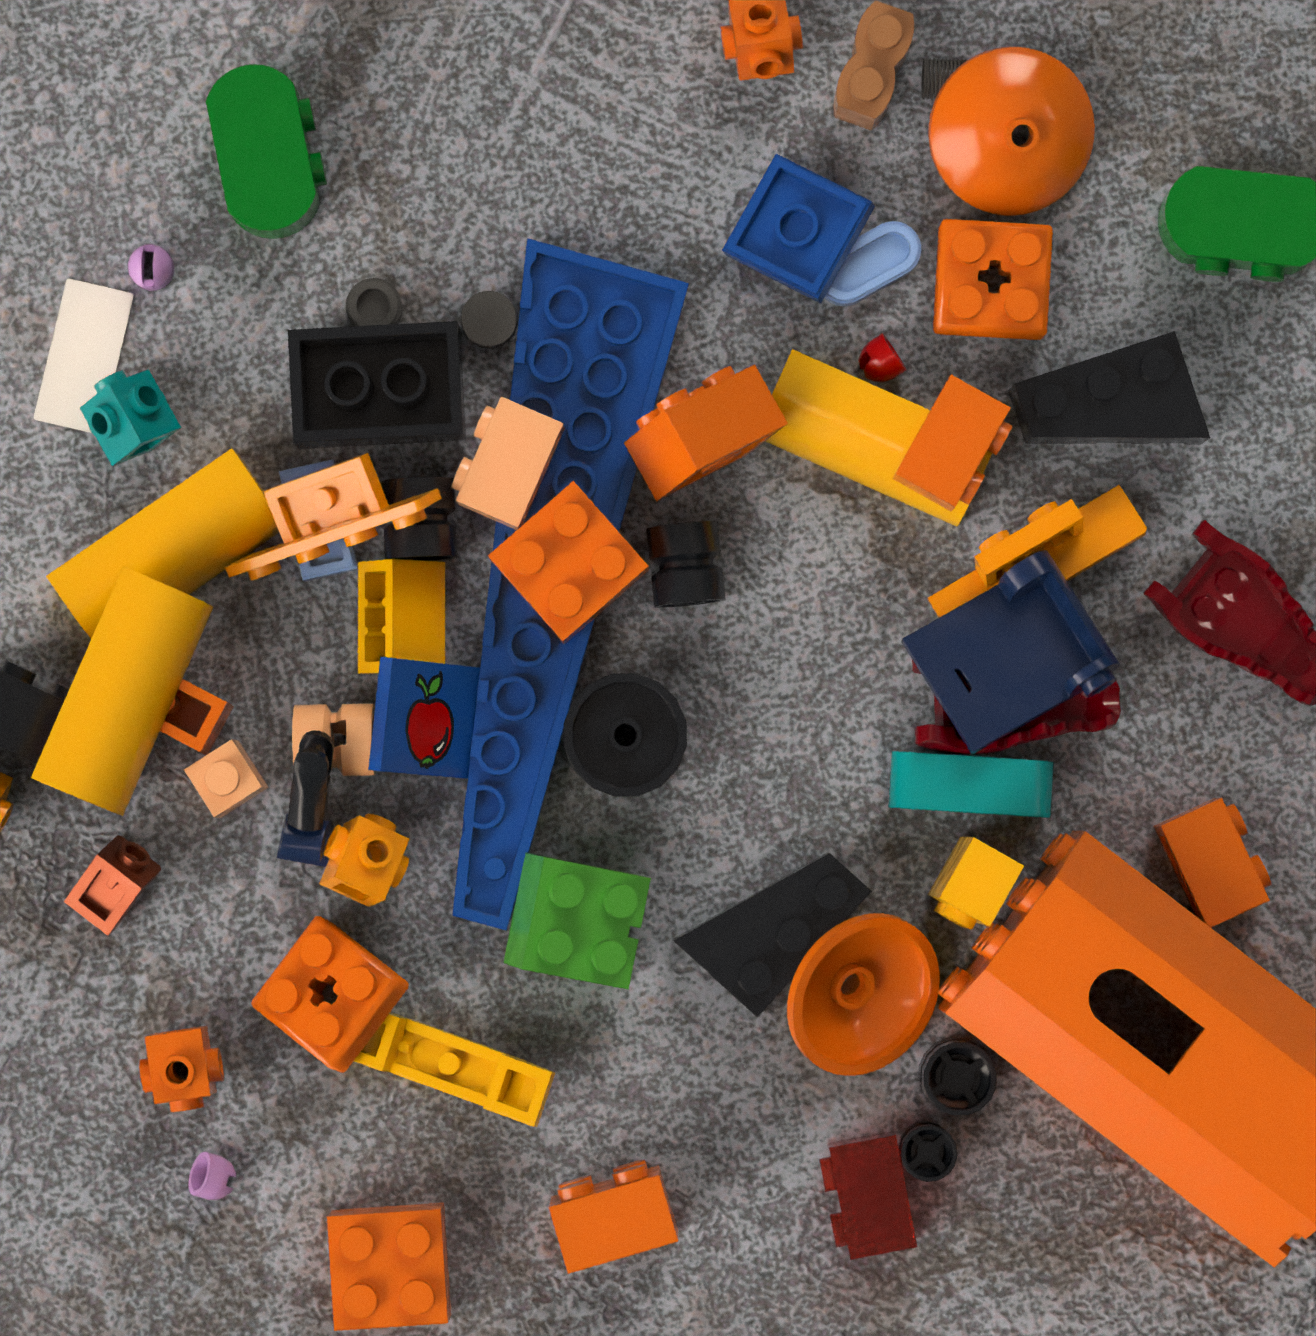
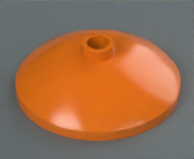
M1001 47L985 51L967 60L945 81L937 94L930 114L929 147L940 177L948 188L964 202L992 214L1004 216L1023 215L1036 212L1053 204L1063 197L1079 180L1087 166L1093 149L1095 123L1088 94L1077 76L1066 65L1056 58L1034 49ZM1025 125L1029 131L1028 139L1021 145H1015L1012 140V132L1017 126Z
M884 913L864 914L850 918L836 925L820 937L799 964L788 995V1025L791 1036L801 1053L819 1068L844 1076L874 1072L902 1056L917 1041L926 1028L938 998L937 991L940 985L939 964L936 953L927 937L906 920Z

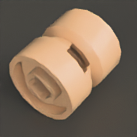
M373 703L342 704L338 712L332 713L326 704L294 705L292 719L293 765L295 757L299 752L302 736L306 732L314 730L326 733L333 742L334 734L346 735V745L334 747L331 770L338 768L343 776H375L376 771L368 770L375 705Z

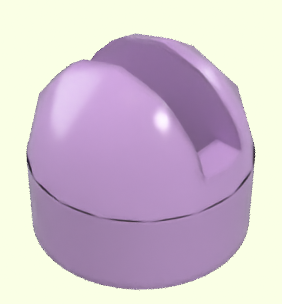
M147 244L138 247L131 254L128 261V272L131 279L140 288L155 291L164 288L171 281L174 274V263L171 256L162 247ZM149 252L154 253L152 263L153 280L144 279L145 254Z
M200 1153L195 1159L189 1175L188 1186L190 1194L207 1200H218L230 1194L233 1188L226 1186L228 1178H236V1171L232 1163L216 1154Z

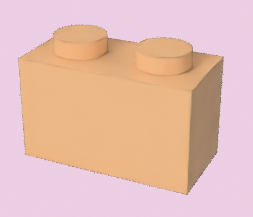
M500 397L496 408L486 405L474 432V437L482 440L473 460L466 457L462 459L451 485L452 489L459 491L456 498L457 504L518 530L525 522L565 430L564 424L504 397Z

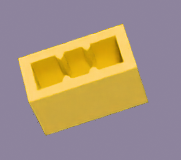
M403 559L358 562V674H379L380 657L445 664V562Z

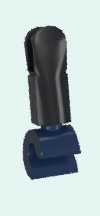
M312 730L306 732L301 738L299 752L294 760L289 812L285 815L277 858L326 867L329 858L324 856L323 852L327 840L334 829L333 822L325 820L334 742L324 732Z

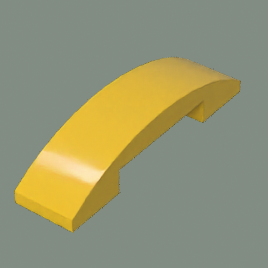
M391 1012L354 1060V1062L376 1070L390 1072L481 1105L483 1109L533 1127H538L555 1076L554 1072L518 1057Z

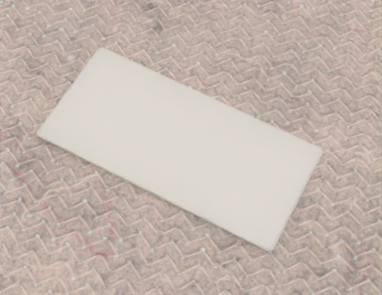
M73 279L66 280L34 413L35 420L92 433L80 407L97 394L94 388L97 382L116 372L133 302V293Z

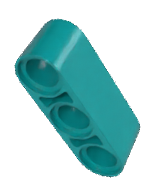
M892 751L888 808L1051 818L1054 762Z

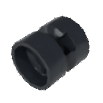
M407 477L382 481V489L389 505L438 488L442 499L424 509L427 515L426 519L399 530H395L393 522L384 528L385 559L435 561L457 558L456 526L447 520V516L455 511V489L451 488L454 478Z
M718 521L684 522L646 529L649 560L659 565L660 570L651 577L654 608L691 606L726 600L723 569L714 565L712 560L721 553Z
M946 1038L934 1043L924 1053L919 1064L918 1081L925 1096L939 1110L951 1115H969L980 1111L991 1100L997 1086V1072L992 1059L982 1048L962 1038Z

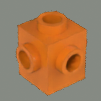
M728 0L730 25L720 27L725 60H736L739 81L756 78L770 79L778 75L794 73L793 50L803 49L799 16L788 17L786 1Z
M207 1025L153 1033L145 1036L147 1058L140 1059L139 1061L140 1078L144 1093L153 1092L154 1104L169 1102L171 1112L204 1107L203 1097L215 1094L217 1092L216 1082L224 1081L221 1052L219 1047L210 1048ZM177 1061L187 1066V1079L179 1077L176 1073L175 1066Z

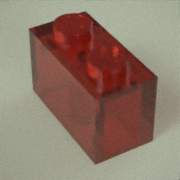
M893 1131L827 1143L829 1157L820 1158L819 1163L825 1192L836 1190L840 1212L829 1214L836 1248L846 1246L850 1260L916 1248L917 1242L896 1134Z

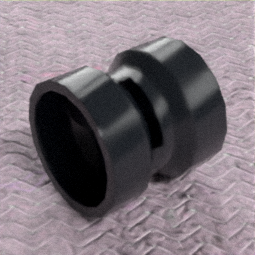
M929 1121L916 1122L907 1127L899 1139V1159L907 1172L916 1179L925 1182L939 1181L946 1177L955 1167L958 1156L956 1143L952 1136L939 1124Z

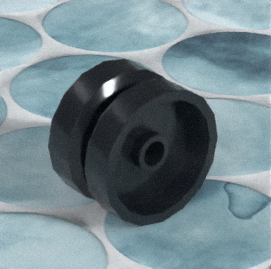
M613 673L589 683L572 701L564 722V749L573 770L593 789L614 797H639L660 788L678 770L687 747V722L677 699L660 682L638 673ZM626 724L627 727L631 725L636 730L637 736L633 744L621 746L616 742L614 738L616 736L615 731L620 725Z

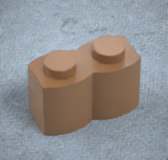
M874 1L866 9L858 24L853 43L852 58L844 66L838 80L833 104L835 118L870 131L881 122L887 112L894 91L895 74L902 67L913 38V13L879 1Z

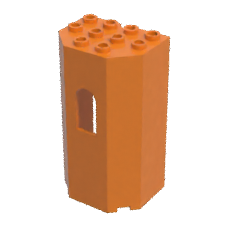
M1072 831L1070 835L1059 833L1040 857V860L1046 866L1035 880L1025 877L1005 904L1013 909L1006 921L1001 925L992 922L990 927L987 926L971 947L978 955L969 967L964 970L957 966L943 982L937 993L944 999L937 1008L1249 1250L1275 1268L1288 1256L1291 1247L1285 1243L1291 1237L1295 1240L1303 1237L1306 1240L1316 1231V1008L1088 832ZM1112 969L1127 970L1203 1027L1202 1031L1169 1074L1094 1016L1089 1005V991L1099 975Z

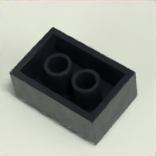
M457 321L288 330L293 443L299 449L466 440L461 329Z

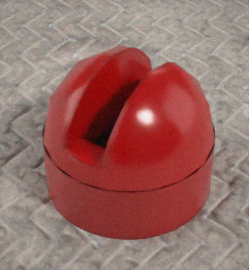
M883 333L864 346L858 359L860 369L864 370L865 377L873 382L885 383L907 370Z

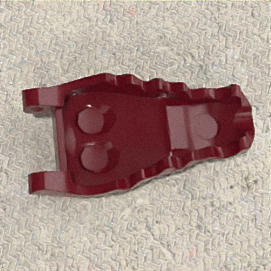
M1202 520L1192 535L1207 550L1172 593L1164 585L1153 581L1143 594L1151 601L1173 629L1195 647L1209 655L1226 660L1256 677L1272 682L1288 696L1304 705H1315L1316 631L1314 630L1313 622L1299 602L1291 597L1286 583L1267 561L1251 549L1220 533L1206 520Z
M912 660V671L921 674ZM956 672L957 675H959V676L961 677L962 681L964 682V684H965L966 687L968 688L969 692H971L970 688L968 687L967 683H966L965 680L963 679L962 675H961L960 673ZM1115 681L1102 692L1089 698L1083 691L975 754L1006 750L1023 743L1060 736L1070 732L1109 730L1116 725L1121 712L1119 685ZM934 695L935 725L917 726L915 728V745L958 755L971 754Z

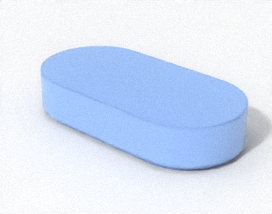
M890 221L882 223L860 235L824 298L838 306H850L911 273L921 256V242L917 233L905 223Z

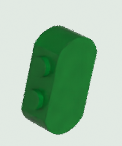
M250 64L234 68L216 81L206 99L227 210L234 221L252 235L267 239L288 237L299 232L311 222L321 203L318 187L327 185L321 152L311 154L307 132L316 131L310 98L300 99L294 83L282 72L272 67Z
M1196 166L1179 177L1163 198L1158 214L1160 237L1168 252L1181 263L1195 264L1196 273L1226 276L1229 273V268L1251 270L1250 278L1268 282L1284 281L1285 274L1292 275L1302 270L1316 258V182L1307 177Z

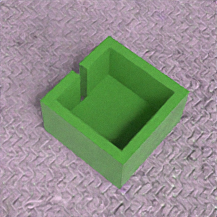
M525 853L503 963L521 970L629 990L639 939L629 937L628 935L630 926L641 928L651 878Z

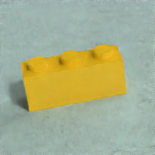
M960 837L927 894L939 901L933 911L966 929L972 930L976 923L990 927L1024 865L975 837Z

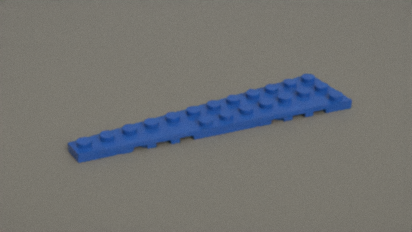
M527 238L509 400L562 422L565 430L524 523L574 481L620 532L637 472V466L624 442L640 430L636 421L655 408L689 283ZM496 521L493 551L516 530ZM492 562L452 916L507 931L517 897L525 853H529L564 731V722L571 706L595 618L564 645Z

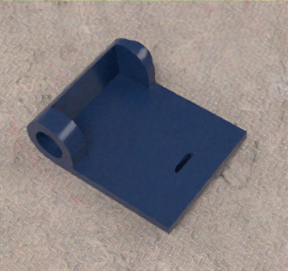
M1047 550L1039 551L1023 559L1003 574L998 585L902 638L901 641L972 755L1083 691L1088 698L1102 692L1116 681L1112 672L1120 665ZM956 672H958V673H960V674L962 675L963 679H964L965 682L967 683V685H968V687L970 688L971 692H969L968 688L966 687V685H965L964 682L962 681L961 677H960L959 675H957Z

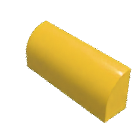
M792 349L772 393L788 424L765 442L958 527L969 506L968 504L959 500L956 507L949 511L892 479L930 410ZM986 451L976 469L982 474L984 473L992 453Z
M231 448L49 573L46 577L83 630L92 638L123 566L184 593L191 594L226 570V566L246 556L278 534L279 530L264 495V490L239 454Z
M123 566L31 778L123 816L214 607L176 588Z

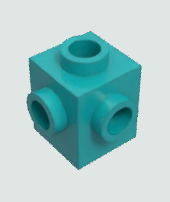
M149 369L129 377L121 370L103 378L94 385L97 394L80 407L91 432L97 438L112 466L154 450L182 428Z

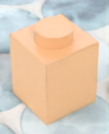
M234 739L229 740L184 769L211 814L216 818H222L269 788L241 743Z

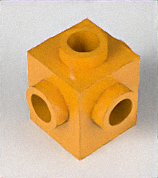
M367 813L364 817L359 815L345 822L343 827L336 825L324 848L323 855L328 857L329 861L319 884L368 907L380 903L386 899L390 886L396 888L407 870L409 857L403 854L410 839L396 833L397 826L393 822L375 814Z

